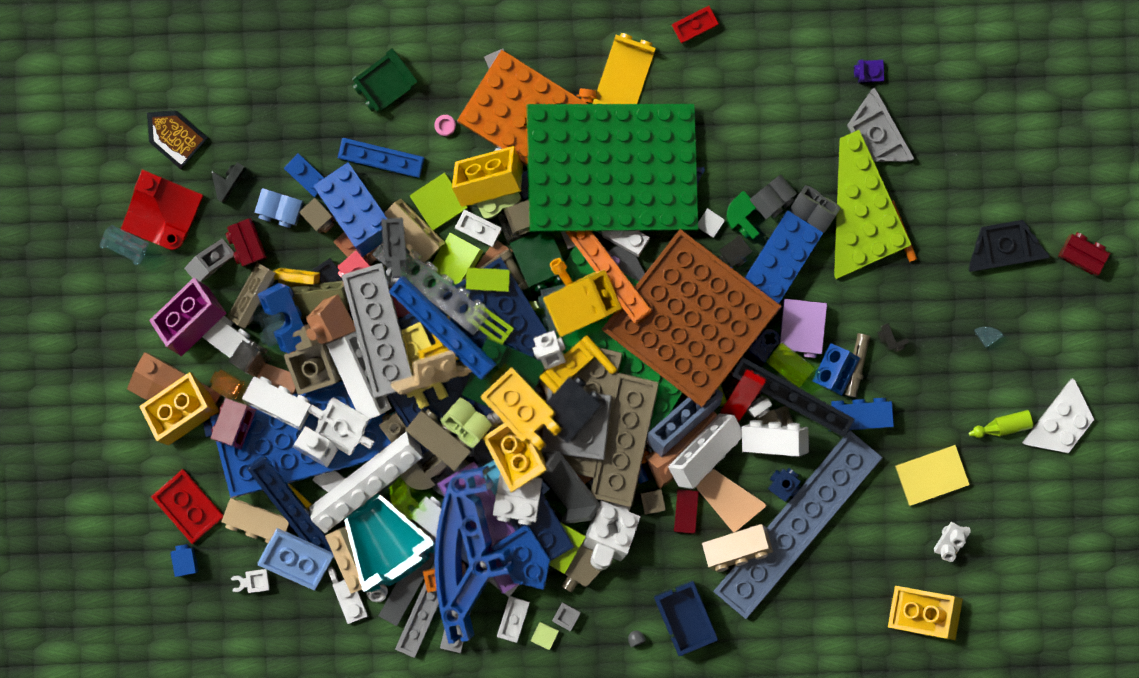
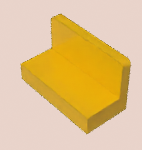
M279 268L273 271L275 272L274 280H278V283L289 287L320 283V272Z

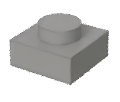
M562 602L552 621L571 631L581 612Z

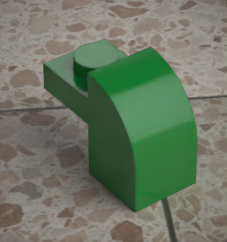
M742 191L728 206L726 221L731 230L738 225L740 227L738 231L745 239L749 237L752 240L759 232L745 217L756 207L750 201L751 198Z

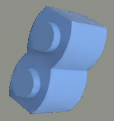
M262 188L255 213L259 214L258 218L269 222L271 218L279 220V225L291 228V224L297 226L300 216L299 212L302 210L304 201Z

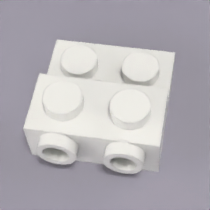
M500 472L493 512L494 516H498L497 520L510 522V518L519 519L518 523L531 525V521L536 522L542 478L536 477L512 493Z

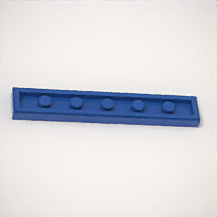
M404 276L400 277L389 290V293L449 350L453 351L455 356L480 380L485 378L496 365Z

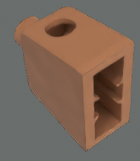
M339 295L324 299L307 316L310 328L306 331V334L310 340L314 341L317 339L320 344L356 331L355 325Z

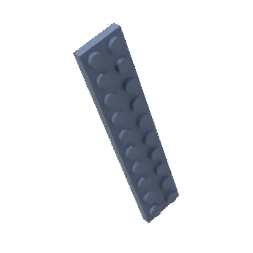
M849 430L846 436L839 441L801 486L797 494L791 498L767 527L773 552L769 553L766 558H753L744 565H735L713 592L746 619L882 457Z

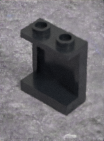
M569 376L546 402L555 413L551 419L561 429L557 435L566 443H572L583 426L599 408L604 406V403L601 401L603 398L596 391L592 390L591 392L585 387L587 383L579 376H576V378Z

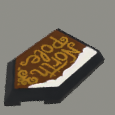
M177 110L147 112L149 143L179 169H182L207 141L208 137Z

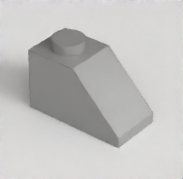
M220 239L196 255L184 269L192 278L195 277L202 282L233 258L234 252L223 239Z

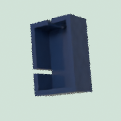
M693 580L676 586L675 592L669 589L654 595L669 635L674 633L671 639L678 656L718 640Z

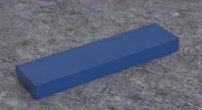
M342 138L338 159L420 178L424 157L347 138Z

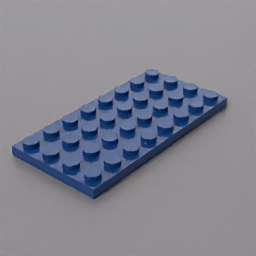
M343 381L301 394V396L309 400L311 406L314 405L322 411L327 408L329 401L333 397L356 410ZM253 408L256 412L241 450L216 441L231 499L263 490L247 470V465L263 455L269 459L288 484L366 463L391 444L379 426L383 422L384 412L381 415L370 418L365 427L364 436L374 441L370 449L361 443L356 445L351 455L338 449L326 468L293 448L305 427L313 431L316 430L319 418L310 413L300 431L256 408ZM219 414L210 416L212 427L216 424Z

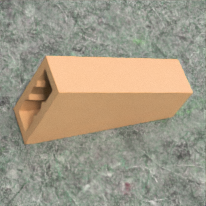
M714 469L696 486V489L733 533L766 507L764 502Z

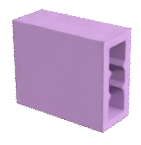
M783 300L778 350H783V355L795 356L796 352H802L804 357L816 358L817 354H822L827 303Z

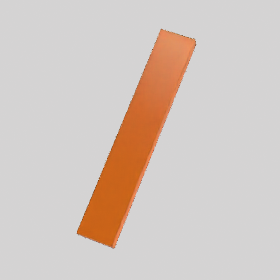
M592 231L566 232L595 272L606 271L620 305L635 325L652 312Z

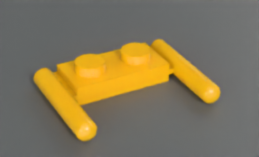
M586 335L563 355L564 363L547 369L539 378L555 393L569 376H574L594 357L610 374L616 373L617 368Z

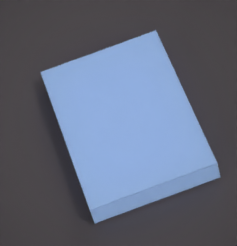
M276 528L258 561V566L315 591L334 555L326 549Z

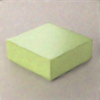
M539 622L531 642L550 650L559 630Z

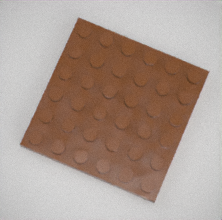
M680 229L634 287L652 312L635 325L622 308L612 315L601 330L703 408L781 306Z

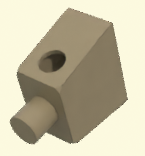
M581 544L565 573L568 576L562 584L563 588L572 593L578 582L587 587L601 570H597L591 564L593 550Z

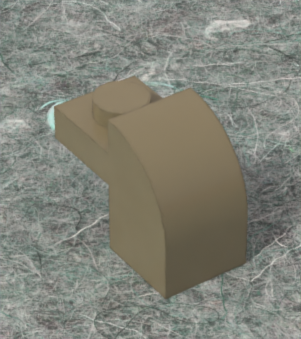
M434 455L423 464L420 461L416 462L403 472L400 477L407 485L414 489H429L435 486L433 477L440 475L447 467V464Z

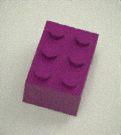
M194 277L149 321L165 346L182 357L227 313L210 288Z

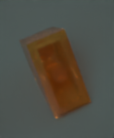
M220 369L219 372L215 371L210 380V383H212L211 389L230 400L236 399L245 382L223 369Z

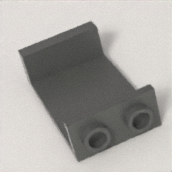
M558 450L542 453L547 471L542 473L541 476L567 508L560 522L568 524L594 519L601 505Z

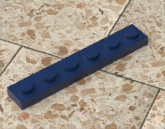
M263 455L247 465L249 473L298 536L332 552L325 537L326 533L311 520L309 511L269 459Z

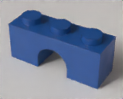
M278 283L257 295L266 314L273 316L279 312L283 313L284 324L273 333L280 350L289 354L297 350L296 345L302 342L301 337H293V333L301 330V327L305 326V324L301 321L300 317L302 314L300 309L293 302L294 294L291 288Z

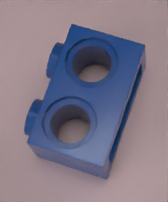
M830 343L812 381L842 396L860 357Z

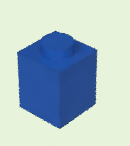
M188 544L175 546L176 550L170 552L175 577L197 573L198 566L194 547L188 548Z

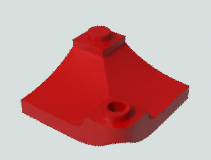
M142 170L135 185L121 230L167 249L176 250L184 243L204 195ZM170 235L175 236L173 243L168 241Z

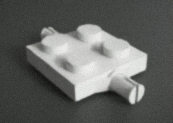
M334 397L329 401L324 411L314 405L310 407L308 413L319 418L315 432L330 440L336 448L351 455L358 443L369 449L373 446L374 441L364 436L365 427L369 421V418Z

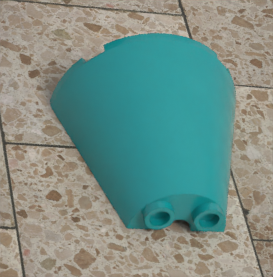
M379 493L372 496L362 507H358L344 518L364 592L378 591L381 589L380 585L390 586L416 571L430 558L428 555L430 551L431 553L435 552L434 542Z

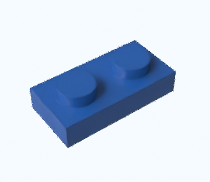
M297 154L284 169L313 197H316L318 192L313 185L324 179V177L300 154Z

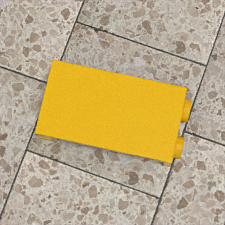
M621 33L620 36L615 35L596 92L597 99L594 98L592 104H637L656 49L652 47L653 44L645 40L637 42L632 40V36Z

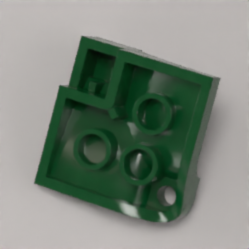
M488 337L482 351L496 365L482 380L472 372L462 395L489 407L480 396L511 367L533 390L545 367L541 360H537L526 353Z

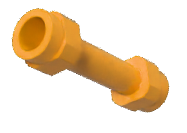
M561 258L554 259L550 263L553 273L560 276L565 286L573 283L566 272L567 266Z

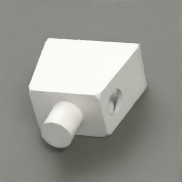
M308 427L303 429L293 445L294 449L326 468L338 451L330 440Z

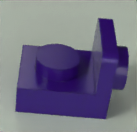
M858 60L857 65H854V77L858 78V83L883 82V60Z

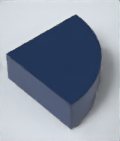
M210 418L204 421L206 437L212 435L213 427Z

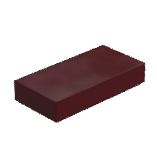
M677 489L674 532L695 533L699 491Z

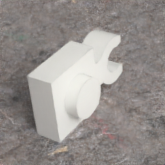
M267 569L245 572L246 578L238 575L231 578V580L240 581V587L233 588L234 592H239L244 587L248 588V593L270 590Z

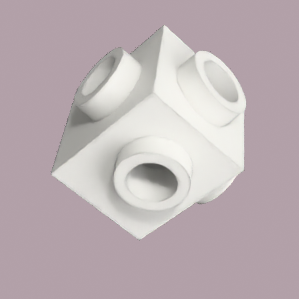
M554 331L534 338L536 347L533 348L537 360L541 359L545 369L565 362L562 350H565L564 343L561 337L557 339Z

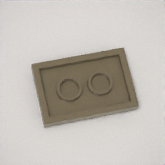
M256 263L227 318L245 329L252 322L255 309L261 305L257 294L272 286L275 272Z

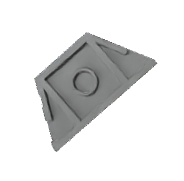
M873 88L847 124V128L850 133L860 130L874 162L913 160L914 158L876 89Z

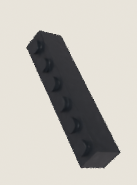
M743 357L737 363L731 377L740 381L746 370L759 375L766 380L759 392L841 437L846 436L855 418Z

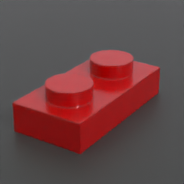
M707 6L673 23L671 26L682 44L718 26L719 23L710 6Z

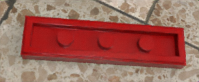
M746 370L720 413L734 415L739 423L766 380Z

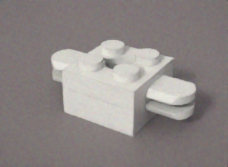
M601 500L599 503L601 506L596 512L595 518L591 520L582 546L594 550L591 556V564L597 570L608 568L613 558L619 561L623 560L629 551L640 516L629 512L631 507L612 502L609 504Z

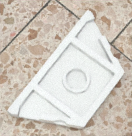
M1073 378L1069 380L1022 443L1024 445L1069 453L1093 422L1094 418Z

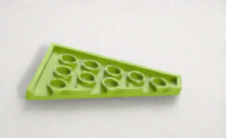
M860 130L840 138L837 204L840 210L837 213L834 269L836 279L911 245Z

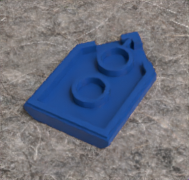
M528 525L522 526L491 547L493 551L510 549L511 554L506 557L505 561H501V557L498 559L503 566H507L508 562L513 561L514 569L508 574L514 583L544 589L550 559Z

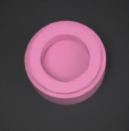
M449 115L439 116L435 121L437 133L441 136L452 135L456 129L455 120Z

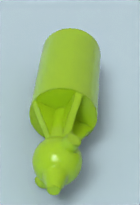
M1025 410L997 417L985 427L976 426L969 432V436H975L976 438H982L985 434L1004 436L1032 429L1033 422L1030 412Z

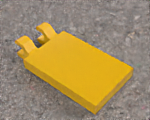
M512 367L480 396L523 443L530 440L539 450L546 445L536 435V432L543 425H546L555 436L561 431L560 427L551 419L555 415L552 409Z

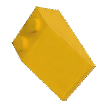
M505 423L482 437L512 493L547 471L541 450L530 440L523 443Z
M895 586L888 627L955 640L963 598Z

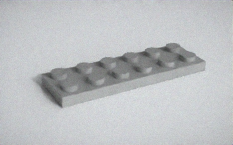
M380 263L341 275L374 398L396 393L397 391L391 388V383L413 376L392 294L389 293L390 287L384 264Z

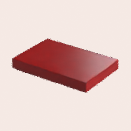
M184 469L151 496L191 544L200 539L224 516Z

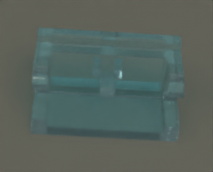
M111 225L105 230L99 247L102 249L107 247L133 260V264L140 265L149 243Z

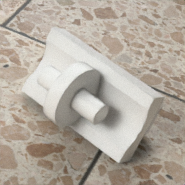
M950 522L948 526L943 528V535L934 547V553L941 554L943 560L953 562L959 549L964 546L966 538L970 534V528L960 527Z

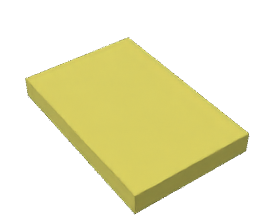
M956 445L895 466L909 506L969 485Z

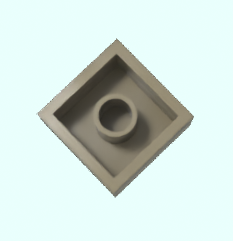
M331 341L323 344L318 343L312 347L300 351L295 350L284 355L298 395L335 384L342 379L326 345Z

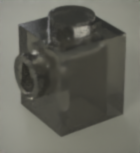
M738 235L718 251L721 254L718 258L730 267L736 265L739 268L748 261L745 257L752 250L742 237Z

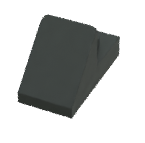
M238 162L236 165L232 164L226 172L228 176L226 180L212 171L217 199L222 203H225L247 169Z

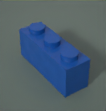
M873 398L874 403H865V399L852 400L853 404L844 405V401H831V405L834 408L855 418L849 430L894 427L892 401L886 402V398Z

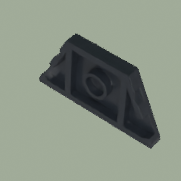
M1024 220L980 227L968 272L1050 257L1040 245L1035 235L1031 233Z

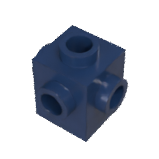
M782 468L781 471L776 470L769 479L772 483L767 489L786 502L790 495L794 497L801 488L798 486L801 481L797 479L799 475L790 468L787 471ZM783 480L788 481V485L786 487L782 486Z

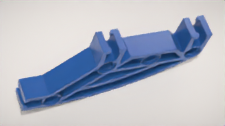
M488 466L464 470L455 475L450 480L441 507L435 543V580L439 608L448 644H453L460 638L461 642L468 641L475 635L469 613L491 577L508 574L514 569L513 561L508 562L507 566H496L495 559L501 557V561H505L506 557L511 554L509 548L491 552L487 551L492 540L481 498L474 493L488 491L493 487L492 479H487V483L477 485L474 476L480 475V478H484L485 474L490 472ZM460 479L466 482V488L460 485ZM470 520L476 523L477 529L470 525ZM462 540L464 541L470 565L463 577ZM481 561L486 563L487 570L481 567ZM452 610L458 613L459 618L452 615ZM456 625L460 626L463 637L457 633Z

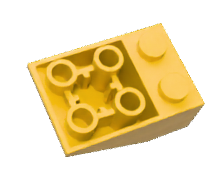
M605 270L590 273L543 297L560 337L622 309Z

